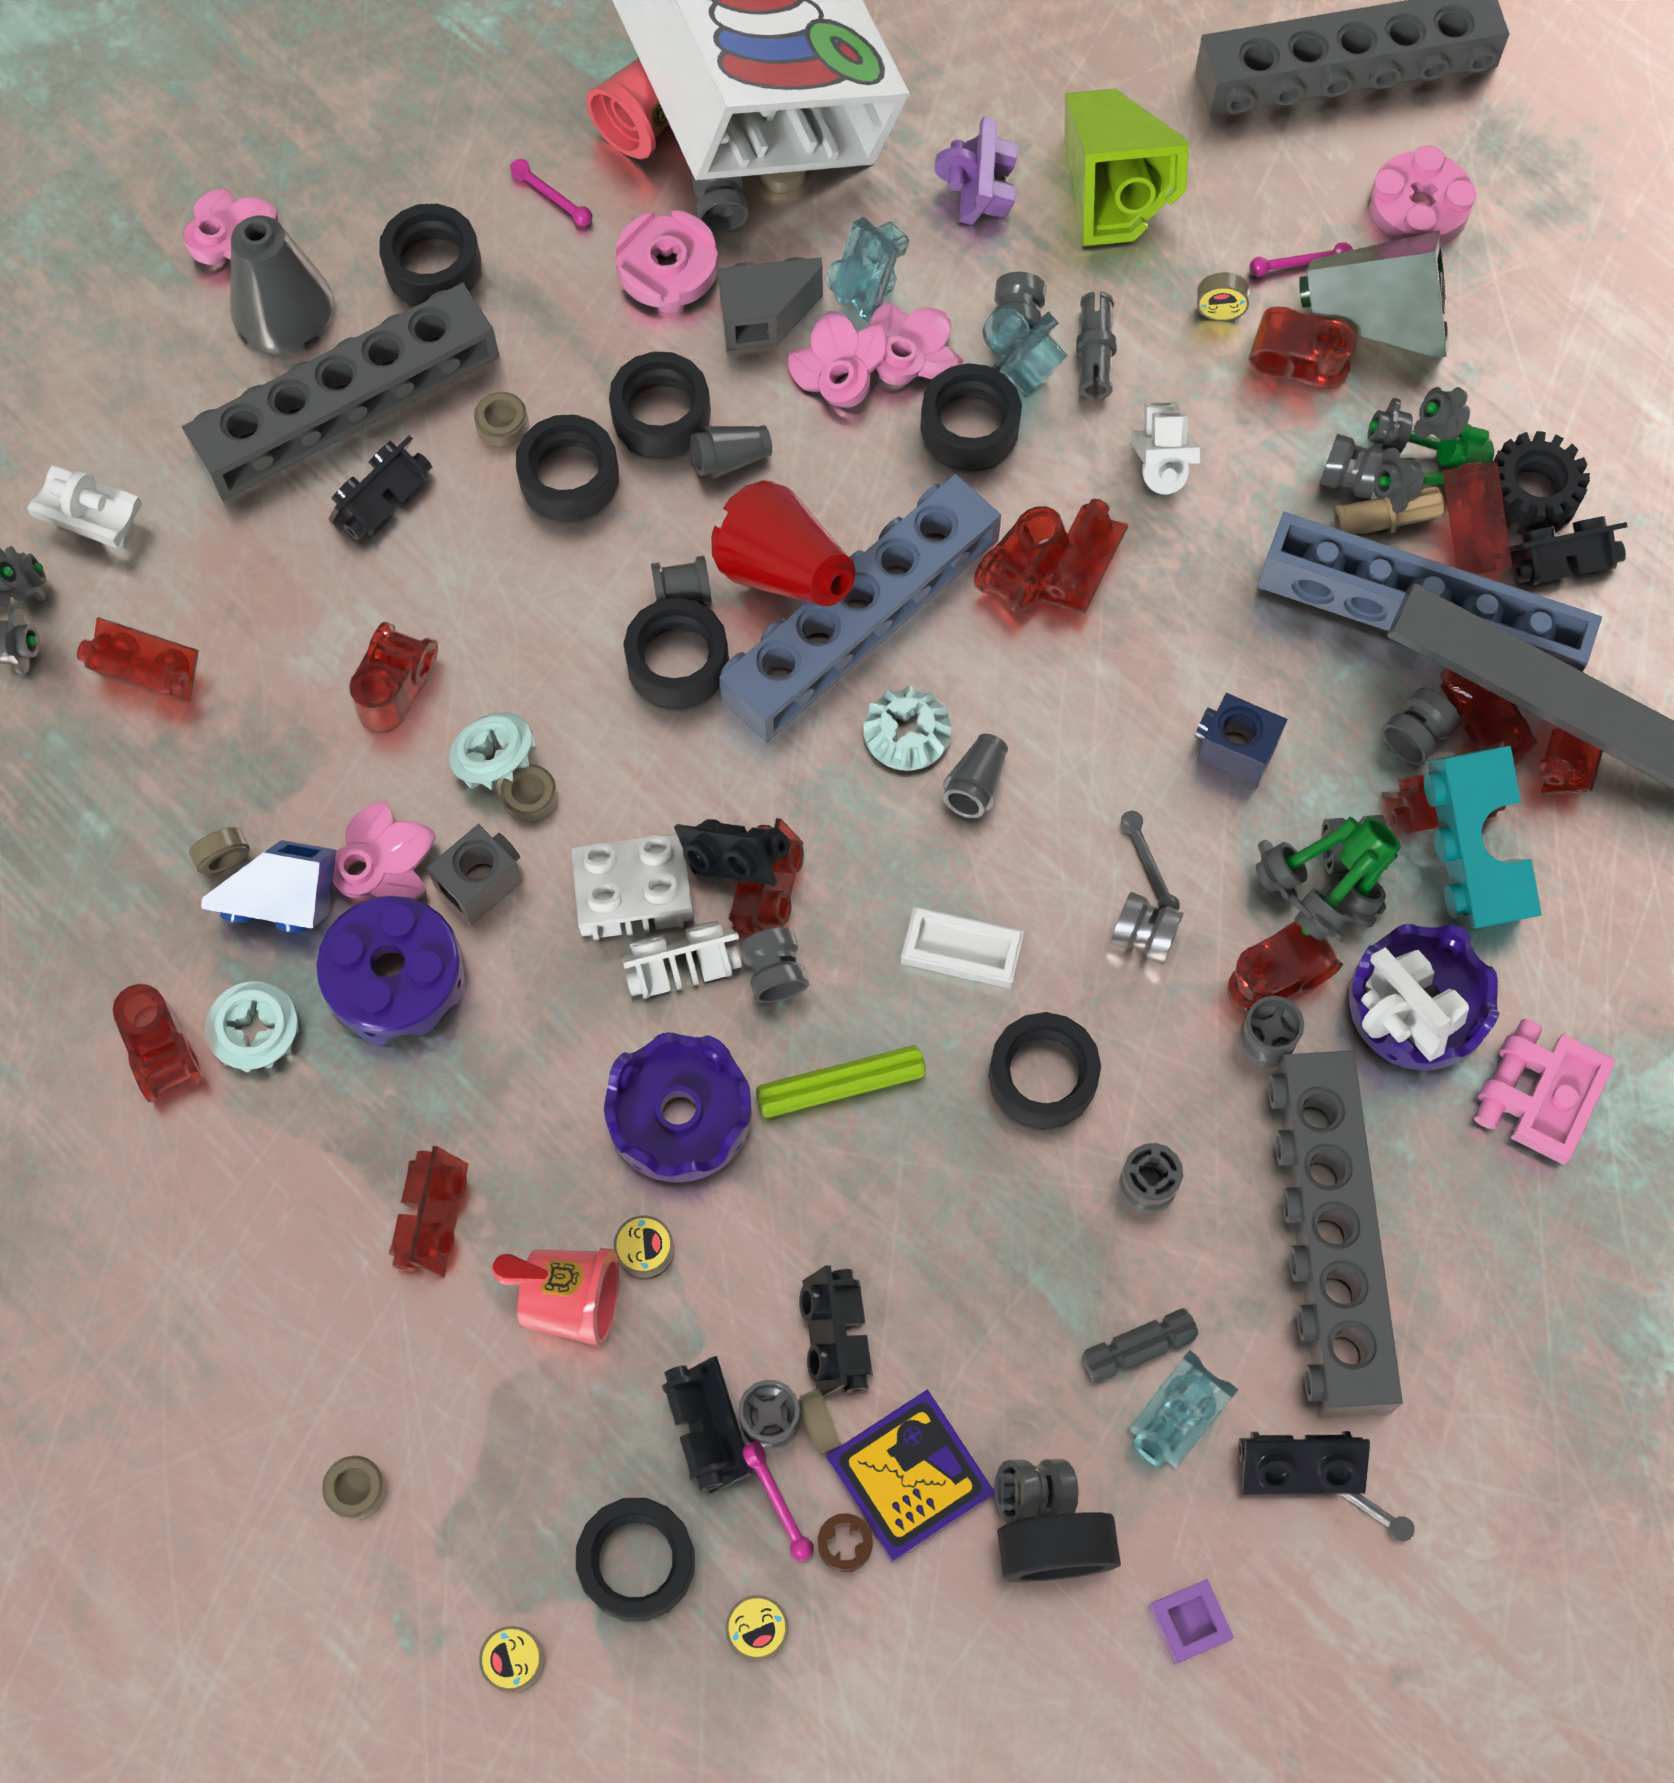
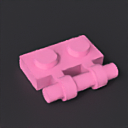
M1522 1019L1515 1034L1506 1037L1499 1051L1503 1059L1493 1079L1485 1080L1478 1095L1481 1104L1474 1120L1483 1127L1495 1129L1503 1112L1510 1113L1520 1118L1511 1139L1565 1165L1574 1153L1616 1060L1565 1034H1562L1557 1039L1552 1051H1549L1536 1044L1542 1032V1027L1534 1021ZM1524 1068L1531 1069L1540 1074L1531 1096L1515 1089Z

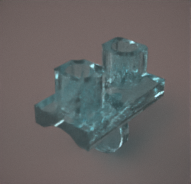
M862 217L852 223L842 259L834 261L829 266L826 276L827 286L836 294V299L839 302L849 303L851 301L859 309L861 318L866 323L871 320L875 310L882 305L884 296L893 292L897 280L894 266L897 258L906 253L910 241L908 236L890 221L875 227L865 217Z
M1000 308L992 312L984 322L983 338L988 348L1002 355L992 368L1005 374L1026 398L1047 380L1052 371L1068 356L1050 336V333L1059 322L1048 311L1029 331L1028 323L1022 314L1010 308Z
M1189 1350L1128 1428L1137 1435L1132 1442L1133 1448L1155 1467L1161 1468L1168 1461L1177 1468L1239 1389L1230 1382L1214 1376L1203 1366L1199 1357Z

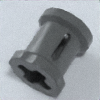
M697 556L694 563L662 567L659 562L651 564L656 601L678 597L694 601L701 600L703 605L712 604L705 556Z

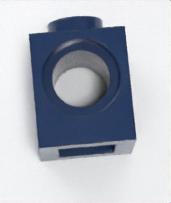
M1226 692L1217 711L1207 707L1194 737L1203 741L1197 761L1258 787L1280 741L1288 719ZM1225 733H1241L1249 742L1245 744L1234 743L1225 736Z

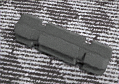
M1181 1308L1165 1315L1161 1323L1155 1319L1114 1337L1110 1345L1102 1342L1086 1349L1082 1357L1088 1374L1093 1381L1099 1382L1116 1375V1372H1118L1117 1368L1119 1367L1127 1370L1167 1353L1170 1345L1178 1348L1194 1341L1198 1336V1329L1190 1312L1187 1309Z

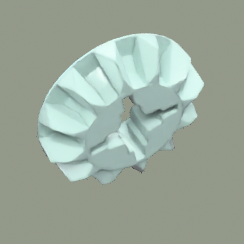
M911 685L907 686L904 690L894 692L887 689L880 699L875 703H870L863 723L864 739L872 755L886 766L898 770H917L937 761L949 745L952 730L947 706L943 707L935 699L932 691L923 693L914 690ZM918 713L917 729L921 733L917 734L909 731L896 742L898 723L895 720L898 718L901 721H907L910 716L914 717Z
M498 712L480 717L467 725L453 741L449 752L450 767L457 779L463 780L470 789L483 784L492 790L497 781L502 778L513 782V771L516 768L529 767L528 754L537 748L532 737L533 731L522 717L513 713ZM498 741L502 749L496 751L494 758L487 761L485 757L492 755Z
M260 981L237 984L224 991L210 1007L205 1022L207 1043L214 1055L225 1066L229 1065L247 1073L251 1069L261 1067L272 1068L274 1062L282 1055L291 1053V1044L296 1033L300 1032L296 1013L297 1009L288 995L272 984ZM255 1010H257L263 1025L271 1026L272 1029L267 1028V1031L257 1032L255 1041H252L250 1047L245 1033L241 1030H236L235 1027L249 1024L252 1015H255Z

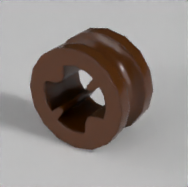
M849 1513L836 1514L827 1519L820 1528L817 1538L818 1552L823 1563L831 1570L840 1573H850L862 1568L869 1560L873 1548L872 1532L867 1523L860 1517ZM839 1527H850V1535L856 1530L863 1539V1543L855 1546V1557L851 1560H841L840 1551L833 1556L827 1547V1544L836 1540L835 1529Z

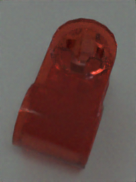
M1270 307L1262 314L1248 357L1249 364L1259 373L1269 377H1282L1310 384L1320 389L1336 388L1344 383L1349 375L1350 361L1348 358L1351 357L1355 350L1356 336L1353 330L1341 321L1299 313L1288 307ZM1334 334L1337 336L1335 347L1330 345L1331 337ZM1323 363L1328 364L1326 375L1321 373Z
M1036 506L1020 515L1013 527L978 564L974 575V586L984 594L992 592L1008 602L1009 608L1018 615L1030 612L1037 605L1046 589L1068 567L1073 558V548L1060 514L1053 508ZM1045 539H1049V540L1046 541V542L1040 543L1041 541H1043V540H1045Z
M387 621L382 622L377 627L370 640L368 650L355 674L351 677L349 684L350 695L358 719L363 727L371 732L385 733L400 726L420 687L427 681L433 670L438 653V643L436 640L427 637L421 641L396 631L394 624ZM376 695H389L381 702H368L370 698Z
M1294 921L1275 935L1252 947H1248L1240 954L1235 965V971H1233L1227 983V993L1230 1001L1238 1009L1248 1013L1252 1005L1263 997L1274 995L1289 999L1300 992H1306L1321 985L1333 977L1342 968L1343 963L1325 937L1319 941L1312 935H1304L1302 927Z
M146 984L131 985L121 991L114 1001L113 1017L128 1052V1061L132 1073L145 1099L151 1103L158 1100L159 1092L189 1079H192L194 1082L203 1080L204 1074L194 1049L183 1032L176 1012L162 994L154 987ZM149 1006L157 1007V1015L151 1023L142 1027L134 1026L135 1016L140 1010Z

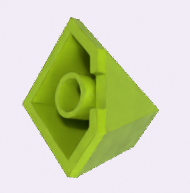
M1115 88L1065 93L1064 140L1083 246L1133 242L1148 228L1147 221L1166 203L1170 205L1175 203L1186 192L1189 143L1185 137Z

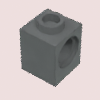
M479 823L427 866L435 888L471 925L522 883L516 863L520 859L517 850L501 833H497L492 838ZM485 863L493 866L492 870L482 878L473 879L466 876L470 868L477 864Z

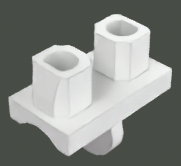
M1176 402L1144 403V430L1132 431V447L1143 461V480L1151 490L1158 494L1167 495L1175 493L1188 480L1190 471L1188 463H1200V446L1187 432V414L1179 412V405Z
M52 465L47 473L41 492L30 502L27 510L31 517L113 548L121 549L134 529L133 520L142 503L136 495L95 481L90 473L81 470L73 473Z
M1386 947L1372 954L1370 962L1374 965V971L1365 985L1367 993L1361 999L1363 1004L1369 1009V1012L1363 1019L1362 1028L1372 1038H1380L1389 1033L1399 1043L1409 1038L1429 1062L1443 1055L1448 1036L1466 1023L1469 1011L1468 1003L1456 990L1448 989L1433 998L1427 994L1424 988L1432 985L1434 971L1431 963L1419 950L1396 958Z

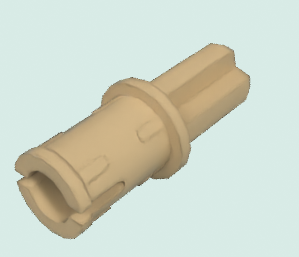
M1433 486L1422 489L1421 494L1416 500L1408 501L1407 508L1403 512H1393L1388 497L1343 506L1337 505L1333 509L1334 523L1336 529L1354 535L1384 529L1388 534L1396 532L1398 526L1440 518L1444 515V499L1438 487Z

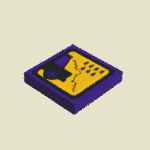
M928 1389L826 1455L827 1462L892 1563L995 1495L994 1489Z

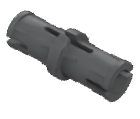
M1095 292L1085 294L1080 301L1082 333L1076 339V353L1081 357L1079 393L1085 398L1093 399V381L1098 380V399H1103L1111 395L1113 391L1111 358L1117 352V338L1112 333L1114 299L1110 294L1100 292V310L1095 311Z

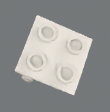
M676 833L571 848L578 927L581 931V936L593 935V940H600L602 937L622 935L620 924L622 922H625L627 936L633 935L632 921L642 920L644 933H650V918H654L656 930L672 927L684 928L683 922L694 921L686 860Z
M712 921L686 928L687 939L666 944L663 935L630 943L632 953L621 956L624 969L633 966L636 968V972L625 974L631 996L642 994L643 999H646L653 995L671 991L663 961L665 958L669 960L676 989H682L674 956L684 953L693 986L699 985L691 953L695 950L704 982L732 976L731 970L741 968L742 965L737 946L726 948L725 942L739 939L738 933L731 928L723 929L721 923Z

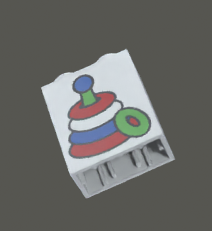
M612 0L695 180L874 165L910 94L863 0Z

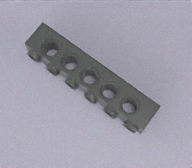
M1404 0L1204 34L1201 37L1196 70L1210 116L1223 113L1237 114L1248 109L1275 104L1289 105L1299 100L1322 96L1336 97L1346 92L1369 88L1383 89L1403 82L1421 79L1434 80L1444 75L1468 71L1481 72L1499 65L1510 33L1498 0Z
M461 283L449 290L436 292L426 302L402 314L391 315L381 325L357 337H350L341 341L334 349L310 361H303L294 365L287 373L263 385H256L247 389L240 397L216 409L200 413L193 421L181 427L195 457L223 501L499 358L494 329L464 283ZM432 338H440L436 341L427 342V340ZM394 361L389 365L381 366L385 362ZM348 385L343 389L333 390L338 386ZM301 409L300 411H298V412H296V413L287 414V413L290 412L291 410ZM247 433H254L250 437L240 439L241 436Z
M1355 1051L1284 1054L1275 1071L1276 1074L1269 1075L1268 1091L1272 1109H1280L1283 1130H1277L1275 1136L1277 1161L1280 1166L1287 1165L1290 1187L1283 1189L1282 1202L1286 1223L1295 1224L1297 1245L1290 1248V1268L1293 1281H1302L1305 1305H1298L1297 1324L1301 1341L1310 1342L1312 1365L1305 1366L1307 1398L1309 1402L1317 1401L1319 1418L1391 1414L1403 1404ZM1306 1107L1321 1109L1327 1115L1330 1125L1325 1128H1317L1310 1125L1305 1120L1302 1109ZM1323 1163L1331 1167L1336 1174L1337 1184L1328 1186L1318 1183L1311 1175L1310 1165ZM1330 1220L1337 1223L1344 1232V1243L1332 1244L1325 1241L1318 1232L1317 1222ZM1337 1278L1347 1283L1352 1291V1302L1342 1304L1332 1300L1326 1292L1325 1280ZM1345 1337L1352 1340L1360 1351L1359 1363L1347 1364L1341 1361L1334 1353L1333 1339Z

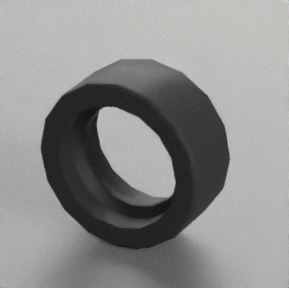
M438 203L412 206L400 211L387 223L380 237L379 255L385 276L392 290L406 302L420 305L436 292L449 290L461 283H464L468 291H470L481 273V254L476 233L470 221L454 208ZM442 237L454 241L461 249L458 259L452 265L436 273L419 274L405 269L401 264V257L404 251L413 243L425 238Z
M659 351L636 356L620 367L611 382L609 404L617 436L630 449L642 455L667 458L685 453L690 449L691 434L701 432L703 426H709L711 405L705 376L691 360L673 352ZM657 384L674 385L689 394L691 408L685 416L676 422L666 425H648L631 415L629 409L630 401L635 394L646 387Z
M966 363L944 370L933 378L924 391L920 429L925 446L938 460L953 468L977 470L995 465L1008 456L1018 440L1022 409L1018 390L1005 374L987 365ZM965 396L980 397L993 403L1000 410L1002 421L1000 427L989 435L977 438L962 437L944 427L940 421V411L942 406L953 399Z
M576 414L554 415L537 422L523 435L516 450V472L520 488L527 503L542 516L557 521H580L599 513L612 500L618 487L619 472L616 448L608 432L594 420ZM561 447H579L591 451L597 457L599 471L587 484L575 489L558 490L545 486L540 482L537 476V465L551 451Z
M678 597L659 600L640 610L627 627L623 646L629 679L643 697L656 705L682 708L699 704L714 695L720 687L719 677L721 676V671L729 661L728 643L723 624L715 613L706 606L694 600ZM677 628L691 630L706 640L709 649L707 662L701 669L689 676L679 678L659 676L651 671L645 662L644 652L646 645L653 637L663 631Z
M1049 1012L1025 1015L1008 1025L994 1044L988 1074L992 1096L1002 1111L1021 1125L1043 1130L1062 1127L1081 1116L1093 1100L1098 1087L1101 1061L1097 1045L1087 1030L1069 1017ZM1045 1039L1059 1042L1068 1048L1076 1058L1079 1070L1077 1084L1071 1093L1063 1099L1051 1103L1032 1101L1022 1095L1013 1084L1010 1073L1012 1058L1017 1050L1029 1041Z
M622 1498L602 1507L585 1524L576 1545V1572L585 1594L604 1613L625 1622L650 1621L670 1612L686 1595L695 1573V1549L684 1523L668 1506L648 1498ZM628 1523H646L657 1528L667 1538L672 1550V1567L667 1580L655 1592L643 1597H626L614 1592L604 1581L599 1568L600 1551L605 1539L616 1528Z
M1080 1512L1036 1517L1006 1524L997 1530L1003 1578L1006 1581L1038 1582L1067 1579L1110 1571L1121 1565L1115 1520L1111 1513Z

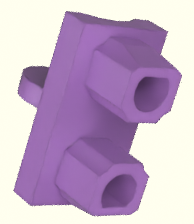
M983 117L980 121L979 135L967 140L966 143L962 140L952 141L951 147L939 152L935 159L934 169L936 175L948 182L950 190H961L959 222L972 226L982 213L1005 218L1015 203L1016 186L994 179V173L1005 177L1010 175L1018 159V144L997 137L996 120Z

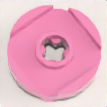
M1424 145L1419 147L1416 152H1406L1391 158L1379 169L1371 190L1370 214L1379 230L1391 240L1440 231L1442 246L1455 239L1464 230L1477 196L1476 189L1466 172L1457 163L1445 157L1438 147ZM1414 193H1423L1431 198L1432 205L1428 206L1423 201L1415 204L1411 199Z
M671 210V216L662 215L655 218L654 212L642 214L632 220L617 239L616 270L621 285L634 299L645 305L657 307L661 312L667 314L680 312L686 304L702 297L711 288L716 279L719 260L713 233L702 220L690 213ZM672 253L677 254L676 263L669 266L658 264V259L656 258L658 254L666 257Z

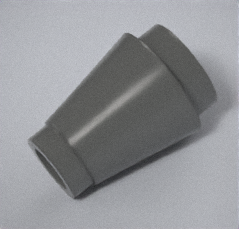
M765 425L757 427L703 426L701 432L693 433L690 437L693 463L700 476L710 474L715 479L772 455V441L769 430Z
M987 733L980 734L976 742L973 743L943 781V788L945 790L943 800L955 813L968 818H978L986 810L994 806L1005 756L1008 752V746L1001 738Z

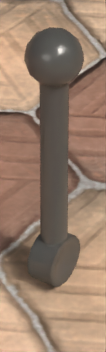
M1137 811L1125 812L1120 822L1121 830L1131 835L1160 898L1158 900V908L1163 909L1169 906L1179 910V899L1169 893L1141 831L1143 817Z
M1341 1494L1387 1526L1388 1533L1394 1541L1405 1542L1413 1537L1415 1526L1409 1518L1405 1516L1393 1517L1362 1494Z

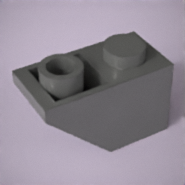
M793 257L781 262L762 264L744 262L735 264L732 267L718 268L726 350L778 345L823 296L822 258L805 259Z

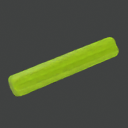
M911 1045L761 1084L756 1088V1097L763 1117L770 1118L919 1079L925 1075L926 1066L919 1046Z

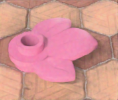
M225 188L209 191L194 204V220L190 221L184 228V244L191 256L200 263L214 265L222 263L227 259L231 260V235L234 228L242 220L251 216L263 215L276 220L278 210L274 205L259 198L248 197L235 201L231 192Z
M886 302L875 310L869 327L872 325H882L887 337L885 358L875 368L876 374L882 381L895 386L906 385L917 376L933 379L949 367L963 364V359L957 353L945 347L952 328L951 320L945 312L926 307L916 309L909 315H906L891 302Z
M835 311L827 312L814 326L811 335L812 347L799 349L788 355V369L794 381L803 390L820 392L825 400L834 406L853 407L861 403L869 392L870 373L885 358L887 337L884 328L880 324L872 325L857 332L852 322L845 315ZM848 375V378L844 382L838 384V382L843 377Z
M385 801L373 803L365 807L347 825L346 846L336 852L332 881L334 887L341 894L351 898H363L370 895L374 898L390 895L409 897L415 900L421 898L426 894V890L420 877L413 870L429 854L436 839L435 832L431 828L416 822L398 821L394 823L390 806ZM359 861L366 863V868L361 874L350 875L347 873L351 864Z

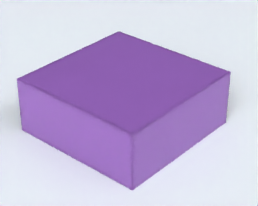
M1208 1579L1148 1605L1174 1665L1234 1639Z

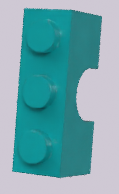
M1511 746L1489 748L1428 760L1429 773L1424 775V790L1430 806L1436 807L1439 829H1436L1434 832V844L1439 860L1442 863L1446 862L1450 885L1445 886L1444 897L1451 918H1456L1457 926L1477 929L1542 916L1532 859L1499 861L1487 852L1482 841V827L1492 811L1502 806L1521 803Z

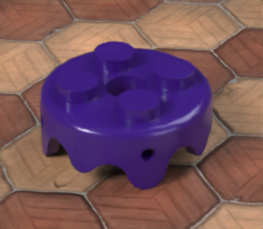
M391 895L376 897L354 905L340 915L331 925L319 947L316 969L318 985L324 1000L339 1021L354 1031L359 1037L375 1045L387 1044L389 1039L395 1036L407 1034L424 1035L429 1033L449 1008L460 1003L465 992L462 953L452 927L440 913L429 905L409 897ZM395 952L404 957V966L398 974L392 977H381L374 973L375 962L381 955Z
M1414 924L1398 926L1378 942L1367 947L1355 968L1349 987L1351 1016L1362 1039L1381 1057L1407 1069L1435 1070L1461 1062L1478 1048L1494 1027L1500 1013L1497 1006L1498 977L1495 969L1492 966L1486 965L1476 955L1472 948L1469 933L1462 927L1452 924L1441 927H1422ZM1385 947L1395 958L1419 950L1431 963L1434 971L1432 985L1424 989L1429 991L1433 997L1448 989L1456 990L1468 1003L1469 1011L1466 1023L1448 1036L1444 1054L1430 1062L1409 1038L1400 1043L1390 1033L1380 1038H1372L1362 1028L1363 1019L1369 1012V1009L1363 1004L1361 999L1367 993L1365 985L1374 971V965L1370 962L1371 955Z
M671 1032L662 1033L636 1052H624L615 1060L609 1074L604 1103V1117L613 1144L623 1159L637 1171L653 1179L667 1182L695 1181L717 1172L726 1166L740 1151L748 1135L752 1118L750 1087L728 1048L717 1038L709 1035L691 1037ZM676 1097H684L691 1100L696 1106L694 1116L684 1124L668 1122L663 1117L662 1112L669 1100Z

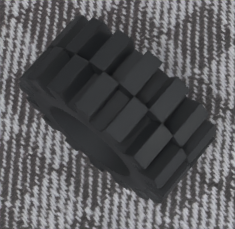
M1536 431L1533 440L1530 441L1528 432L1518 434L1515 443L1510 438L1503 444L1501 451L1498 450L1484 481L1483 487L1487 488L1483 496L1485 503L1492 502L1489 512L1493 518L1501 513L1505 515L1500 525L1506 529H1509L1511 524L1515 522L1520 525L1517 532L1520 535L1521 533L1528 532L1530 527H1534L1537 530L1554 526V530L1557 532L1562 529L1565 522L1568 524L1578 510L1588 490L1586 487L1590 482V473H1584L1588 464L1584 457L1574 460L1579 449L1573 444L1566 450L1560 447L1564 438L1556 434L1552 442L1545 441L1546 432ZM1525 471L1540 473L1554 484L1555 493L1549 497L1532 495L1521 488L1517 482V475Z

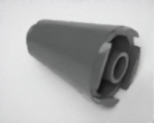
M263 215L251 216L242 220L234 228L231 235L230 314L237 331L246 338L247 343L253 348L272 354L295 353L304 349V343L317 334L321 338L327 332L334 317V297L330 285L324 276L275 219Z

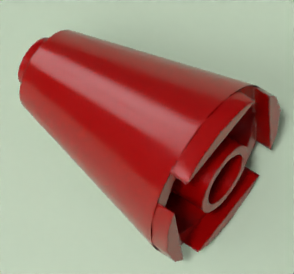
M761 480L746 485L729 498L723 507L728 513L721 528L715 525L711 535L712 557L721 573L731 581L743 586L825 607L833 606L847 596L855 580L856 571L853 561L793 490L784 485L776 484L773 481Z

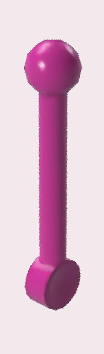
M517 159L511 163L510 171L514 180L530 183L573 215V221L576 225L584 227L591 223L593 215L589 208L576 206L533 174L526 160Z
M1340 242L1331 251L1272 260L1258 256L1250 262L1249 269L1252 275L1262 277L1269 270L1307 265L1312 259L1350 251L1353 248L1348 243Z
M758 1441L744 1445L743 1456L745 1461L751 1468H755L791 1540V1555L799 1561L809 1559L814 1550L813 1542L808 1537L802 1536L766 1465L764 1448Z

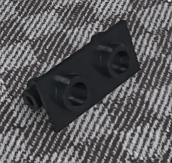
M409 435L398 446L391 440L388 441L369 460L368 463L374 469L361 482L354 476L347 480L331 497L337 505L328 519L333 522L342 514L347 519L343 527L354 539L359 540L363 535L370 537L395 511V508L382 494L388 490L402 504L423 483L429 480L427 473L433 468L429 460L421 453H416L412 457L406 451L413 438Z
M1605 516L1573 522L1574 533L1560 536L1555 535L1554 526L1521 533L1522 544L1504 549L1505 553L1520 551L1521 561L1515 563V575L1519 583L1527 582L1530 586L1570 577L1566 557L1569 556L1573 557L1576 575L1605 569L1612 570L1617 567L1619 562H1624L1626 559L1625 546L1622 541H1615L1613 531L1628 527L1627 522L1607 526Z
M706 819L697 826L682 824L674 826L683 848V856L693 873L772 886L778 883L771 866L781 857H785L790 849L789 838L780 829L774 827L766 829L752 827L747 832L745 826L725 824L715 819Z
M825 1265L802 1280L803 1287L799 1298L801 1315L805 1321H808L811 1344L807 1354L808 1372L811 1379L816 1382V1389L820 1388L824 1397L843 1387L845 1388V1393L866 1391L869 1389L868 1379L873 1377L867 1335H846L845 1327L861 1326L865 1323L860 1280L854 1279L852 1269L832 1271L831 1265Z
M713 1356L691 1369H688L687 1365H681L665 1371L667 1383L662 1385V1389L667 1395L675 1425L688 1424L691 1432L679 1437L690 1471V1481H697L700 1491L708 1490L709 1494L753 1474L752 1468L747 1464L743 1456L744 1441L717 1356Z
M1258 1431L1251 1432L1250 1438H1239L1238 1442L1239 1461L1244 1463L1242 1493L1365 1494L1370 1440L1363 1439L1362 1437H1352L1350 1431H1342L1341 1435H1305V1439H1294L1293 1435H1259Z

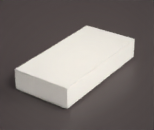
M914 906L901 955V964L1011 989L1024 931Z

